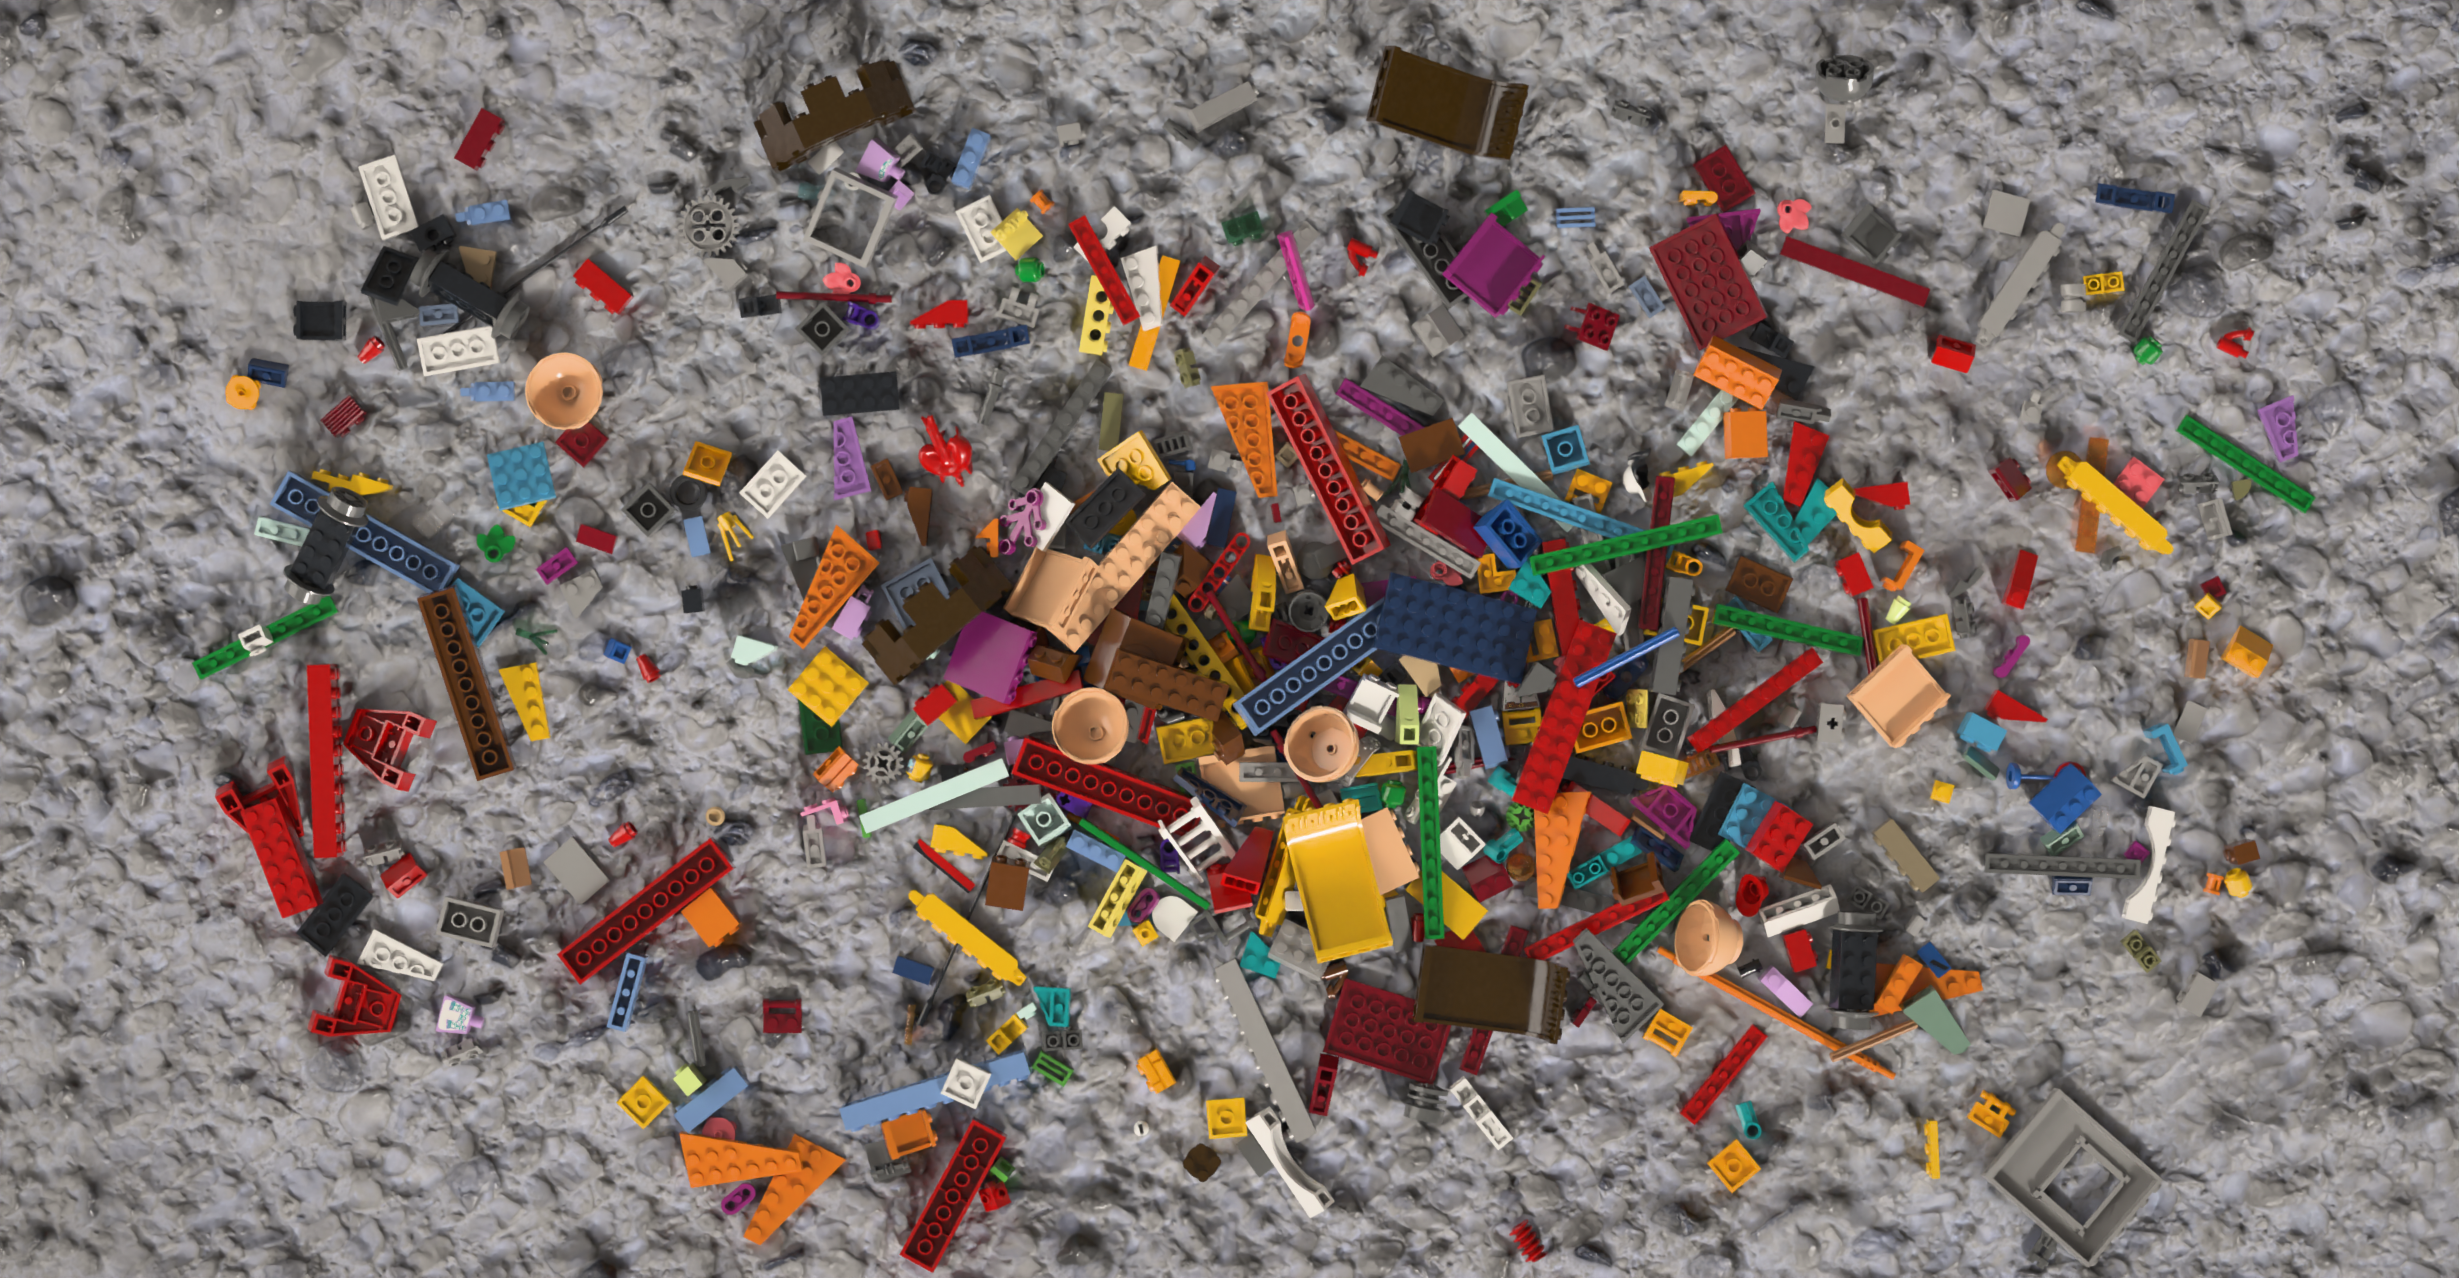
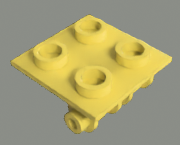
M1018 208L990 232L1015 260H1018L1043 237L1027 219L1028 213L1025 210L1020 211Z
M1628 689L1626 695V716L1629 727L1648 728V690Z

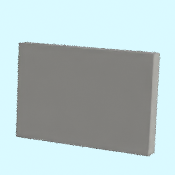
M1545 375L1507 381L1516 437L1521 438L1555 431Z
M571 837L543 862L580 905L584 904L610 881L608 876L574 837Z

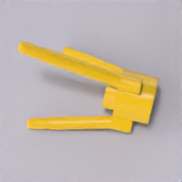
M729 511L717 518L719 522L717 526L721 531L729 559L733 561L725 530L730 532L738 547H741V543L733 530L736 526L735 523L751 539L754 536L739 521L737 516H732Z

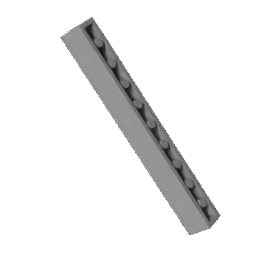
M1236 958L1214 968L1216 972L1213 973L1217 984L1221 982L1224 988L1221 990L1225 1001L1229 1000L1232 1005L1229 1008L1233 1018L1237 1017L1240 1022L1237 1025L1241 1035H1246L1248 1039L1246 1046L1249 1052H1254L1257 1058L1254 1060L1257 1069H1262L1264 1073L1262 1080L1266 1088L1270 1086L1272 1090L1270 1097L1274 1105L1278 1104L1281 1111L1278 1114L1282 1122H1287L1289 1128L1286 1131L1291 1140L1295 1139L1297 1143L1316 1134L1315 1126Z

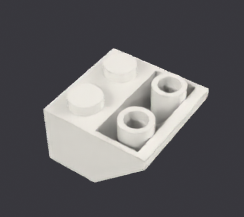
M1459 816L1440 833L1441 854L1457 870L1486 845Z

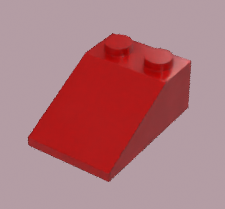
M1229 863L1213 864L1206 868L1215 914L1253 906L1251 893L1220 885L1223 872Z

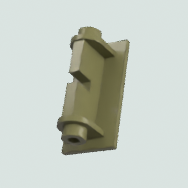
M1190 347L1174 352V360L1179 367L1180 381L1184 388L1200 385L1201 378L1198 367L1192 369L1190 365L1196 364L1193 350L1191 351Z
M1061 836L1049 843L1034 861V864L1047 874H1050L1069 850L1066 847L1067 838Z
M991 979L986 984L971 987L965 993L970 1007L974 1006L976 1008L988 1003L986 996L989 995L991 1001L1003 997V994L1007 992L1002 984V979L1001 981Z

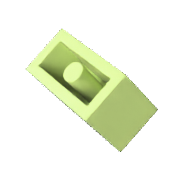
M693 1063L689 1066L684 1064L675 1072L677 1076L673 1078L687 1097L707 1081Z

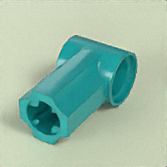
M1500 766L1496 767L1487 780L1498 790L1504 791L1511 797L1517 785L1516 780L1511 777L1512 775Z
M1513 828L1498 840H1489L1484 846L1483 852L1500 864L1507 859L1512 849L1523 842V838L1519 831Z
M1751 1100L1735 1105L1744 1135L1752 1140L1759 1138L1762 1131ZM1750 1125L1757 1127L1755 1135H1748L1747 1128Z

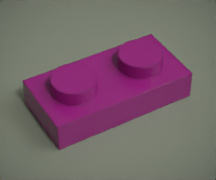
M566 547L535 570L546 585H549L579 562L569 548Z

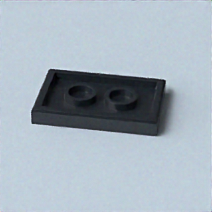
M383 245L361 288V293L398 306L410 282L412 271L420 258Z

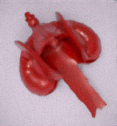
M933 415L927 416V418L922 416L921 419L933 444H926L921 447L918 452L919 462L927 471L939 476L942 483L945 482L946 476H953L956 478L958 485L960 484L961 487H964L965 481L963 476H961L962 471L966 470L969 474H972L973 471L971 443L966 437L961 435L958 426H955L957 435H954L946 443L944 440L945 430L939 432Z

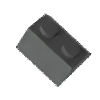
M1534 662L1513 695L1520 697L1552 690L1557 682L1555 679L1557 675L1540 663Z

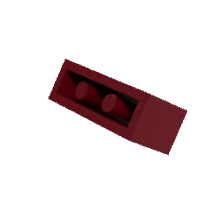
M481 108L454 159L476 171L479 168L482 169L487 160L485 156L488 151L491 152L496 144L494 141L496 136L500 135L505 128V121Z

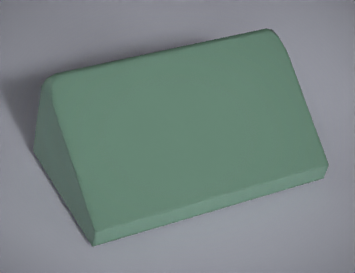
M912 710L889 736L888 740L906 754L929 726Z
M1969 746L1963 753L1962 758L1989 780H1996L2000 769L1972 746Z
M2073 821L2061 834L2052 829L2042 836L2040 840L2051 856H2057L2085 836L2078 824Z

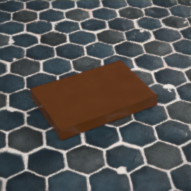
M1453 418L1398 437L1411 473L1450 460L1452 455L1458 457L1465 454Z
M1740 555L1725 591L1778 614L1793 578Z

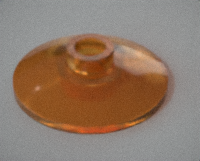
M2059 451L2049 458L2046 464V475L2050 483L2055 487L2069 489L2071 487L2067 485V480L2063 478L2065 474L2060 472L2057 464L2063 456H2067L2075 462H2082V460L2071 451Z

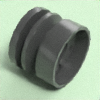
M1305 589L1298 592L1292 597L1289 604L1291 623L1303 632H1314L1322 628L1329 617V612L1325 608L1326 598L1320 592L1313 589ZM1305 606L1314 607L1312 614L1304 612L1306 610Z
M1410 1083L1409 1089L1415 1090L1417 1093H1408L1407 1096L1415 1099V1103H1406L1403 1116L1419 1121L1442 1124L1445 1111L1437 1108V1104L1447 1103V1100L1441 1099L1439 1096H1448L1449 1091L1433 1084Z

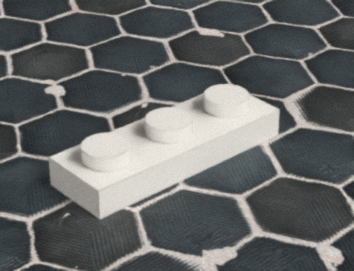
M1003 840L997 855H1005L1010 859H1026L1031 862L1029 873L1048 882L1053 870L1050 874H1047L1036 866L1034 861L1039 857L1038 855Z

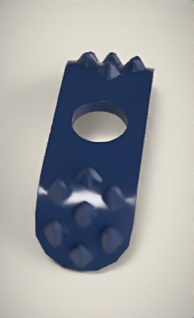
M1643 654L1626 663L1616 673V677L1603 688V693L1613 701L1619 700L1650 665L1648 657ZM1628 671L1632 674L1630 682H1623L1621 680L1623 672Z

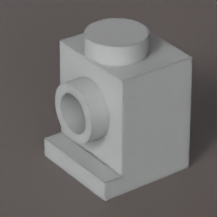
M1080 123L1057 126L1060 147H1064V143H1068V145L1079 144V140L1086 138L1085 129L1080 127Z
M1311 483L1292 488L1297 507L1316 502Z

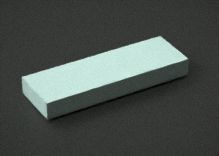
M259 516L254 535L302 547L310 529Z

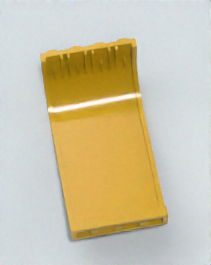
M1349 798L1339 804L1328 803L1323 808L1316 809L1312 807L1302 813L1291 812L1286 814V817H1283L1286 842L1317 964L1392 946V935L1389 931L1364 836L1359 800Z

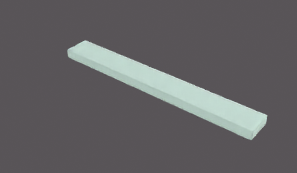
M1470 413L1458 425L1520 487L1562 501L1473 413ZM1554 519L1566 532L1573 527V525Z
M1003 758L862 814L859 817L867 834L1008 777L1009 773Z

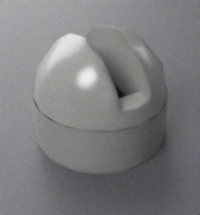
M1481 801L1470 802V813L1474 817L1476 815L1480 817L1485 811V804Z

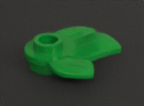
M498 524L490 529L488 535H477L478 548L484 551L485 558L492 563L499 562L504 554L511 552L516 541L515 536L505 537L503 529ZM494 549L498 552L496 557H493L491 555V552Z

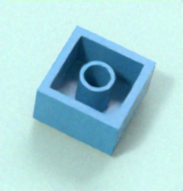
M1579 425L1542 435L1553 475L1590 465Z
M1966 712L1956 733L1960 734V739L1972 744L1975 742L1977 743V748L1985 752H1991V750H1998L2007 730L1975 713Z

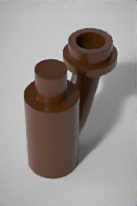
M1345 961L1327 966L1322 979L1326 978L1327 981L1339 977L1333 988L1331 985L1326 988L1329 999H1336L1335 995L1343 987L1345 978L1348 977Z

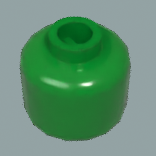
M1024 257L1020 259L1019 264H1016L1015 273L1022 282H1038L1041 277H1044L1045 266L1037 257Z
M2152 336L2149 338L2144 337L2134 348V353L2137 355L2135 359L2142 365L2145 363L2152 365L2163 353L2161 348L2163 345Z
M1249 621L1232 622L1246 645L1251 644L1256 638L1257 631L1248 629ZM1227 631V636L1232 644L1238 646L1230 632Z
M1388 779L1387 782L1382 784L1379 799L1385 803V807L1396 809V805L1404 803L1406 787L1402 785L1403 782Z

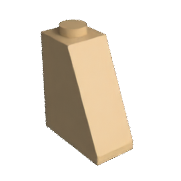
M1404 655L1398 659L1425 697L1428 695L1433 697L1434 693L1440 691L1438 688L1441 686L1437 664Z

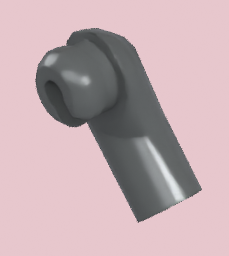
M2120 546L2102 553L2100 567L2103 571H2110L2113 558L2123 554Z
M734 658L726 663L737 678L748 679L754 674L752 666L740 667L735 663Z
M1162 707L1161 710L1157 709V717L1167 724L1185 719L1181 710L1172 713L1165 707Z

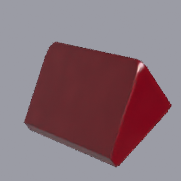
M580 524L576 542L613 554L619 536Z

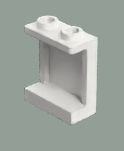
M1363 673L1343 713L1353 723L1379 734L1382 729L1381 722L1394 698H1398L1400 695L1397 686L1391 682L1384 683L1380 681V678L1374 674L1367 675Z

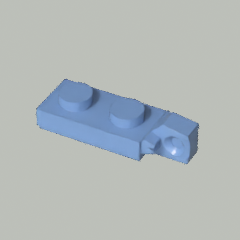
M508 200L466 207L465 212L455 214L456 221H467V225L473 226L511 219Z
M515 382L471 383V388H460V396H471V401L476 402L515 401Z

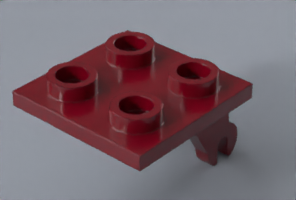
M1588 303L1586 310L1571 306V311L1583 314L1585 317L1581 328L1565 324L1564 329L1578 333L1577 340L1608 351L1620 315L1592 303Z

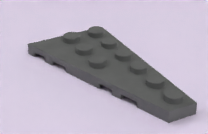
M1586 928L1573 940V943L1621 1042L1624 1044L1664 1003Z

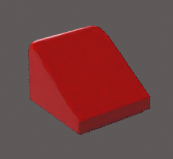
M880 530L866 532L868 550L882 549L883 544Z

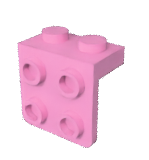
M835 797L822 801L823 805L817 806L816 803L804 807V812L801 813V816H805L831 807L837 825L848 821L847 817L850 816L847 806H843L841 799L836 800Z

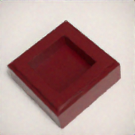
M1278 503L1271 504L1273 522H1282Z
M2215 576L2200 584L2204 594L2206 595L2209 592L2215 599L2227 593L2219 576Z

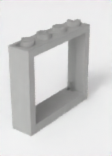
M835 167L826 174L824 181L827 183L825 188H821L817 198L820 200L817 206L814 205L811 210L810 216H812L810 223H806L803 229L805 234L803 240L867 268L871 263L899 196ZM836 178L886 201L862 258L813 236Z

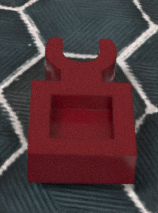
M1589 996L1580 1010L1577 1008L1573 1012L1571 1023L1579 1028L1597 1001Z

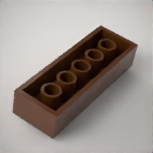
M1119 647L1116 649L1105 682L1108 688L1216 722L1218 721L1230 686L1226 681Z

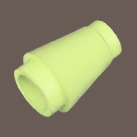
M1898 595L1896 599L1894 598L1885 619L1895 625L1908 612L1911 603Z

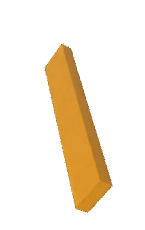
M1163 255L1159 263L1162 320L1180 264V260ZM1142 325L1140 326L1129 366L1147 371L1161 326L1147 331H1143Z

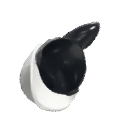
M1651 448L1631 454L1628 457V468L1623 474V484L1626 490L1631 494L1639 493L1646 503L1652 499V493L1648 487L1650 485L1648 481V466L1645 462V459L1651 454Z

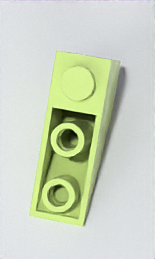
M1397 684L1400 695L1397 698L1395 742L1399 744H1419L1417 685Z

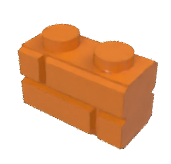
M839 746L813 775L833 793L843 786L844 780L848 776H852L857 771L859 764Z

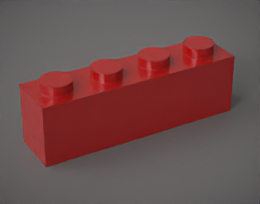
M1452 455L1414 516L1413 521L1438 535L1437 532L1421 523L1433 490L1439 488L1459 501L1464 496L1470 482L1474 480L1478 470Z

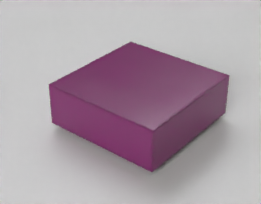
M2134 840L2123 856L2127 859H2140L2142 864L2151 852Z

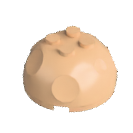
M572 353L552 354L540 360L530 372L525 388L526 400L534 416L545 425L562 430L576 429L587 424L597 413L603 396L602 378L597 368L579 355Z
M1083 688L1072 692L1063 699L1057 711L1055 710L1052 720L1053 738L1058 748L1064 755L1082 764L1105 763L1122 750L1129 732L1128 716L1123 704L1116 696L1100 688Z

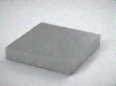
M1992 190L1983 228L2021 237L2030 199Z

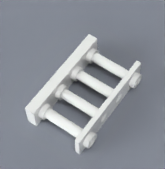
M1197 796L1190 800L1193 805L1190 812L1167 827L1162 820H1159L1158 823L1161 827L1159 832L1164 840L1169 839L1189 866L1187 870L1192 878L1195 879L1197 877L1200 883H1202L1204 880L1200 872L1224 856L1225 858L1229 856L1232 860L1236 851ZM1201 817V824L1176 840L1171 834L1193 818ZM1203 831H1211L1210 838L1189 852L1185 853L1181 848L1182 845ZM1214 843H1219L1222 846L1218 852L1197 866L1192 863V858Z

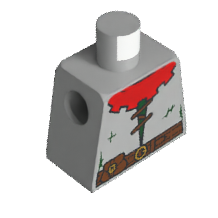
M1504 681L1503 711L1540 707L1537 693L1516 697L1513 693L1519 685Z

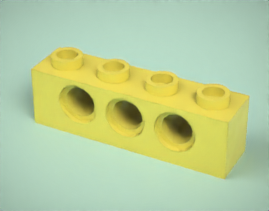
M1091 275L1079 352L1102 356L1103 352H1107L1108 341H1105L1106 333H1110L1111 322H1108L1109 314H1113L1114 308L1108 297L1104 302L1097 301V294L1100 292L1105 293L1098 278ZM1102 311L1104 313L1103 320H1094V313ZM1093 330L1101 332V337L1098 340L1090 338V333Z
M1125 859L1088 927L1111 938L1145 877L1147 870Z

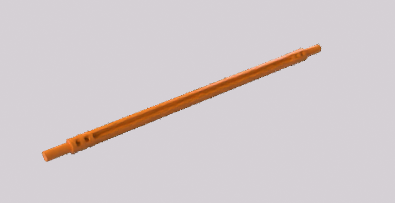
M1662 946L1658 947L1657 953L1672 960L1673 964L1679 966L1675 953ZM1716 973L1698 976L1834 1051L1848 1046ZM1862 1052L1847 1057L1873 1072L1877 1071L1892 1080L1896 1075L1895 1072L1880 1065V1062Z

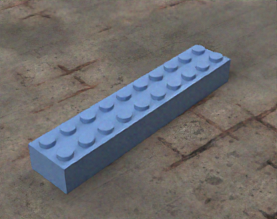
M288 471L270 505L312 527L320 510L317 504L318 498L324 495L329 496L330 492L301 475ZM364 512L369 522L366 526L359 528L349 548L350 550L427 593L449 587L460 567L458 563Z
M1384 597L1232 704L1254 736L1377 650L1373 646Z
M1026 1048L973 1064L992 1073L984 1092L991 1090L992 1086L997 1084L999 1087L1006 1086L1013 1079H1017V1081L1028 1079L1029 1074L1032 1072ZM950 1072L843 1104L839 1110L845 1130L851 1129V1132L862 1130L864 1125L867 1124L870 1127L881 1124L882 1120L888 1118V1121L898 1119L902 1113L911 1115L917 1113L919 1108L925 1107V1110L936 1107L937 1103L943 1101V1104L955 1101L941 1094Z

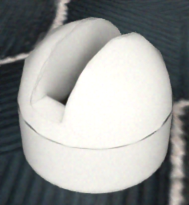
M1143 1120L1137 1121L1134 1125L1135 1134L1145 1136L1149 1131L1148 1123ZM1139 1124H1142L1144 1133L1142 1134L1140 1133Z

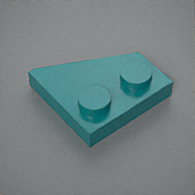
M1530 558L1522 565L1508 588L1540 609L1551 593L1541 575L1533 576Z
M1251 931L1239 966L1276 979L1281 963L1268 958L1270 948Z
M1034 986L1033 990L1037 994L1048 1025L1069 1027L1071 988Z

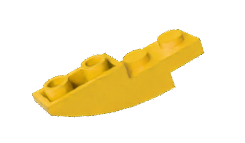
M320 469L319 472L313 471L311 477L312 479L330 483L328 488L330 492L333 487H343L359 495H373L393 488V485L388 484L389 480L377 477V481L369 479V474L359 472L358 475L352 474L351 481H349L350 477L345 475L331 476V471Z
M1255 554L1250 592H1253L1248 629L1269 632L1271 613L1274 612L1275 564L1272 556Z
M1407 750L1372 754L1355 777L1418 771L1417 751ZM1360 756L1357 757V759H1356L1354 765H1357V764L1360 763V761H1361V757H1360Z

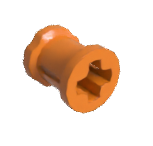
M1041 189L1030 199V202H1034L1041 209V213L1045 214L1055 202L1050 201Z
M2207 873L2208 879L2203 891L2220 895L2219 888L2224 877Z

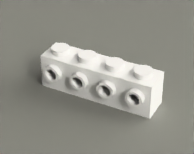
M1831 884L1822 887L1821 890L1815 889L1759 909V915L1767 937H1771L1836 914L1840 909L1837 896Z

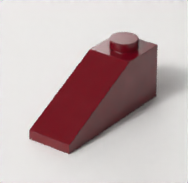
M1320 1053L1308 1113L1322 1116L1328 1115L1339 1057Z

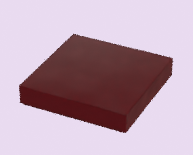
M589 421L582 427L566 429L555 443L585 468L608 442L609 438Z

